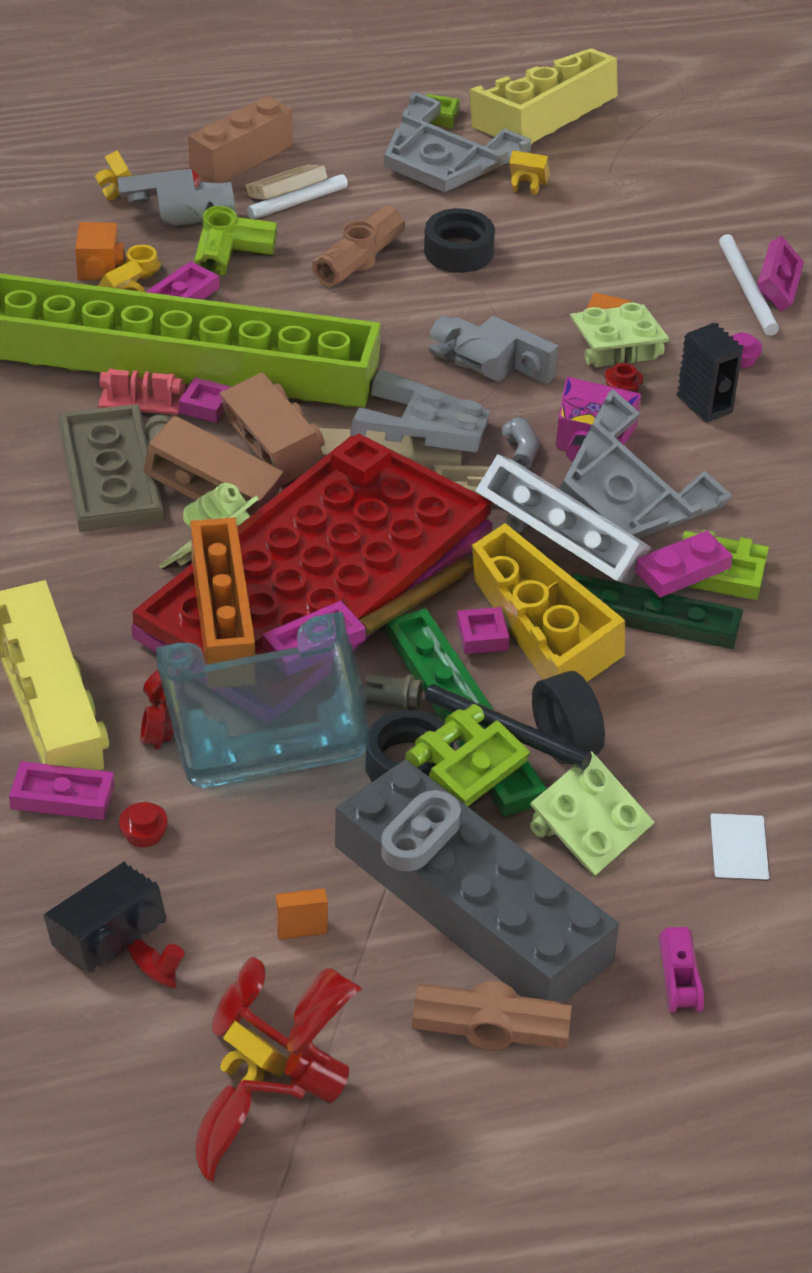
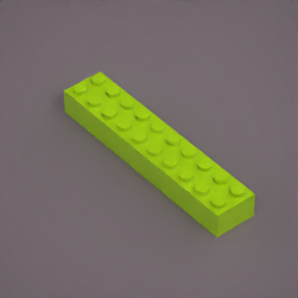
M0 273V360L25 362L35 366L62 367L72 371L85 370L101 373L108 372L111 368L129 371L130 377L135 370L139 371V378H143L144 373L147 371L151 372V379L153 373H171L175 375V378H181L182 384H187V386L196 377L233 387L263 372L273 384L279 383L288 398L300 399L305 402L318 401L339 404L344 407L355 406L363 408L366 406L379 364L381 323Z

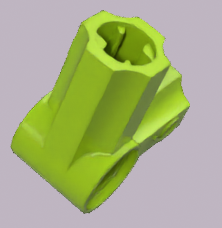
M225 206L210 207L203 214V229L194 263L220 277L226 275L230 256L234 250L273 256L278 224L237 217L232 209Z

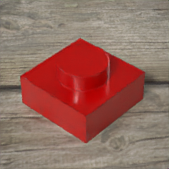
M360 433L331 453V467L362 485L391 465V451Z

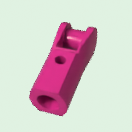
M666 927L660 933L658 939L664 970L669 1013H676L677 1008L694 1007L695 1012H703L704 992L697 966L692 931L688 927Z

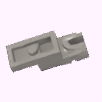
M192 168L117 178L120 200L128 199V203L138 204L150 201V196L157 195L161 224L179 227L203 224L205 210L213 206H225L235 212L231 182H199V186L194 187Z
M445 315L439 318L430 330L429 337L439 342L438 344L433 343L428 347L431 354L446 361L455 360L456 366L471 369L497 382L504 379L513 370L546 385L556 377L558 345L495 316L489 318L479 327L461 318Z

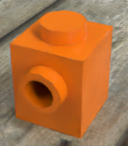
M79 222L75 246L77 280H102L105 274L116 269L118 265H124L125 247L124 242H118L117 223Z

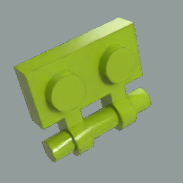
M684 531L682 540L699 533ZM709 531L733 555L731 569L687 587L758 600L769 546L754 544L753 539L740 537L739 541L717 537L715 532Z
M472 704L464 711L459 709L450 714L445 719V725L435 732L427 731L416 739L415 746L405 753L406 760L416 768L426 761L434 762L436 766L431 769L428 777L467 807L526 763L530 755V751L498 720L484 730L478 724L484 719V712L476 704ZM455 740H464L466 742L456 751L449 746Z

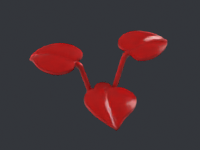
M250 957L246 960L237 974L236 981L228 987L217 1006L212 1021V1030L215 1035L223 1038L235 1021L239 1023L243 1017L247 1022L291 1053L284 1069L285 1074L290 1077L291 1085L242 1080L237 1088L227 1085L218 1094L205 1113L196 1137V1160L201 1173L206 1179L214 1182L216 1167L220 1159L231 1145L248 1115L252 1091L287 1094L299 1100L303 1098L305 1092H308L326 1103H332L341 1094L348 1080L349 1066L320 1050L312 1041L334 1015L357 992L362 990L359 985L348 980L334 969L327 968L322 970L310 983L296 1006L293 1017L295 1025L292 1027L288 1039L252 1013L249 1006L263 988L265 967L262 961L255 957Z

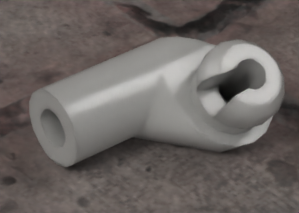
M515 417L512 421L506 422L503 425L502 434L503 436L509 435L506 440L507 442L518 443L512 460L526 469H530L541 443L528 420Z

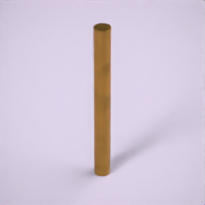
M465 558L457 560L359 619L366 627V636L469 574L472 570L470 562Z

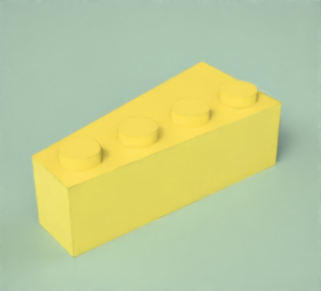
M590 48L553 61V68L536 66L526 70V77L511 81V78L508 76L495 80L496 87L484 90V87L481 85L471 88L472 128L494 137L505 128L531 139L532 144L618 96L617 58Z
M46 580L1 590L0 660L41 763L103 770V750L109 748L108 734L103 721L96 722V711L89 689H84L78 662L73 658Z

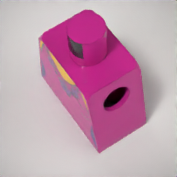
M567 377L558 418L556 447L559 450L566 451L567 458L573 462L608 393L612 389L615 390L638 412L641 394ZM638 418L633 425L616 438L623 445L636 430Z

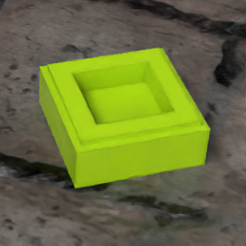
M426 94V96L441 102L440 114L430 124L453 128L460 110V99Z

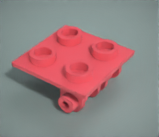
M110 368L108 372H101L99 385L100 388L104 389L98 408L139 404L140 412L178 415L179 400L186 391L187 384H182V379L175 378V375L171 373H153L151 379V372L146 371L144 377L139 378V371L134 370L130 377L129 371Z

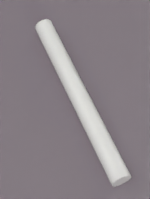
M729 234L723 235L719 239V245L764 333L768 336L775 335L779 331V325L759 290L752 273L733 237Z

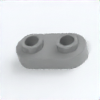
M439 790L426 791L415 797L382 833L381 856L384 862L391 868L399 871H415L425 866L458 831L461 813L458 800L451 794Z

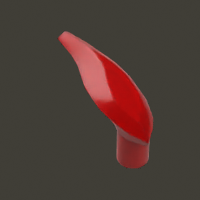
M135 939L133 945L127 944L133 961L148 978L163 986L176 988V970L185 955L184 950L180 946L168 944L160 956L155 948L147 946L141 939Z

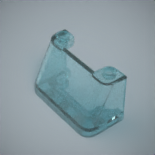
M342 611L315 616L303 623L298 630V647L206 665L202 649L196 644L188 642L156 647L157 667L181 763L187 780L193 786L200 788L214 787L350 761L358 758L366 751L369 746L370 737L365 691Z

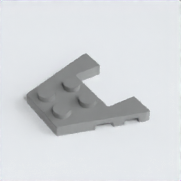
M414 91L409 98L408 108H405L402 114V122L399 128H396L386 150L384 167L434 189L447 192L509 163L512 150L529 153L531 139L503 128L485 146L477 144L430 124L440 114L441 102Z
M379 369L373 381L371 395L407 404L408 406L402 418L359 407L352 421L350 435L355 436L360 433L366 437L367 430L386 432L385 440L401 442L404 435L425 438V446L477 452L486 430L491 410L483 408L477 402L456 398Z
M613 389L608 393L559 488L638 539L723 508L732 497V494L705 470L681 492L677 493L616 438L636 422L640 413Z

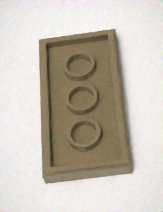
M139 404L58 414V425L79 532L164 521L156 479L143 473L148 442L144 433Z

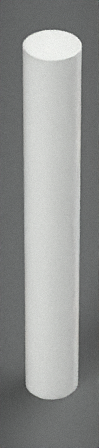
M340 174L325 181L247 207V214L250 219L256 220L345 189L348 186L346 177Z

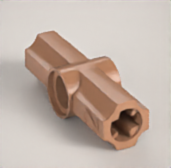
M386 205L364 221L356 220L345 224L343 227V238L312 262V272L318 277L320 283L332 288L354 271H365L375 265L376 253L405 231V220L400 216L398 209Z
M497 981L479 983L473 990L418 983L412 1029L467 1036V1040L472 1045L487 1051L505 1049L511 1042L567 1049L572 1003L517 996L516 991L512 987Z

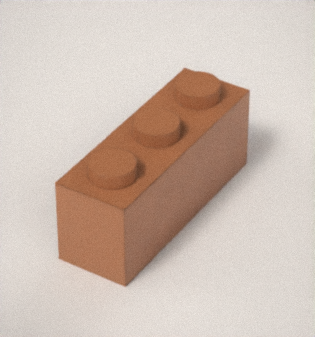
M267 95L188 135L189 168H192L204 182L223 183L292 147V109Z
M263 372L219 393L229 425L258 459L284 472L281 486L300 477L323 458L321 447L325 445V441L318 426L315 423L309 424L300 406L296 402L291 404L282 386L279 383L273 384Z
M176 415L167 422L148 444L143 471L146 475L194 500H198V498L222 483L233 484L239 489L245 501L250 500L256 495L259 498L246 509L250 516L278 495L284 473Z

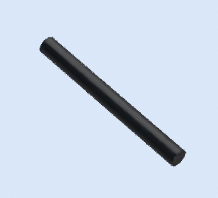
M431 684L425 693V700L452 713L459 709L464 711L472 704H476L483 710L485 716L478 723L479 725L487 728L498 720L521 743L579 769L585 770L591 762V752L435 684Z

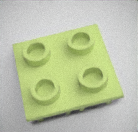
M625 303L618 308L610 309L592 307L585 309L583 312L570 314V318L591 347L585 350L586 363L588 365L593 364L596 368L614 365V360L617 364L624 363L625 355L628 363H634L635 360L636 362L656 360L658 355L664 354L663 342H669V337L644 304Z
M222 483L198 498L195 502L187 505L183 512V520L191 528L190 521L236 517L238 526L250 517L246 509L259 498L256 495L250 500L245 501L235 485ZM191 540L161 563L159 567L162 569L174 561H177L182 566L192 559Z
M591 751L592 759L585 770L573 766L530 803L536 811L533 814V821L530 823V827L538 837L556 834L588 872L595 877L655 822Z

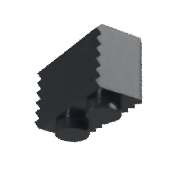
M717 323L690 331L684 336V348L682 349L684 354L681 356L683 360L680 362L682 367L680 368V380L678 381L680 385L677 387L679 391L676 394L706 422L733 413L744 345H738L739 341L733 340V336H728L729 332H724V328L719 327Z
M125 861L43 915L51 945L90 972H93L95 966L101 967L103 961H109L117 956L120 950H125L127 944L133 945L135 939L140 940L143 933L149 934L157 928L159 923L164 924L167 918L160 888L157 883L152 882L149 877L146 878L143 873L140 875L137 869L134 870Z

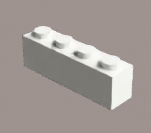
M497 454L475 490L611 578L622 583L630 584L636 574V559L647 555L652 548L517 462Z

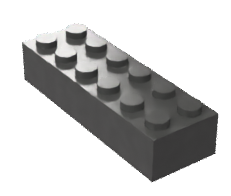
M406 759L336 807L335 847L503 983L512 987L519 996L565 1002L614 962L620 923L460 800H458L461 807L458 831L425 866L415 871H399L388 866L381 856V838L385 828L419 794L431 790L449 793Z

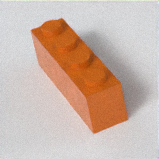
M236 517L190 521L192 566L208 687L255 683V640Z

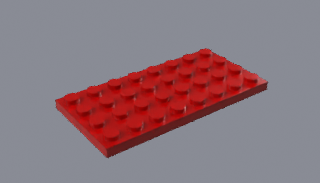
M351 435L237 527L255 640V683L238 686L274 706L327 658L286 675L263 649L262 634L339 601H342L358 620L399 596L491 514L492 501L389 449L391 451V465L362 485L331 467V453L354 437ZM191 564L132 611L133 625L206 667L193 566Z

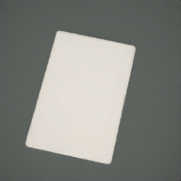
M712 813L710 818L715 877L768 880L769 870L764 817Z

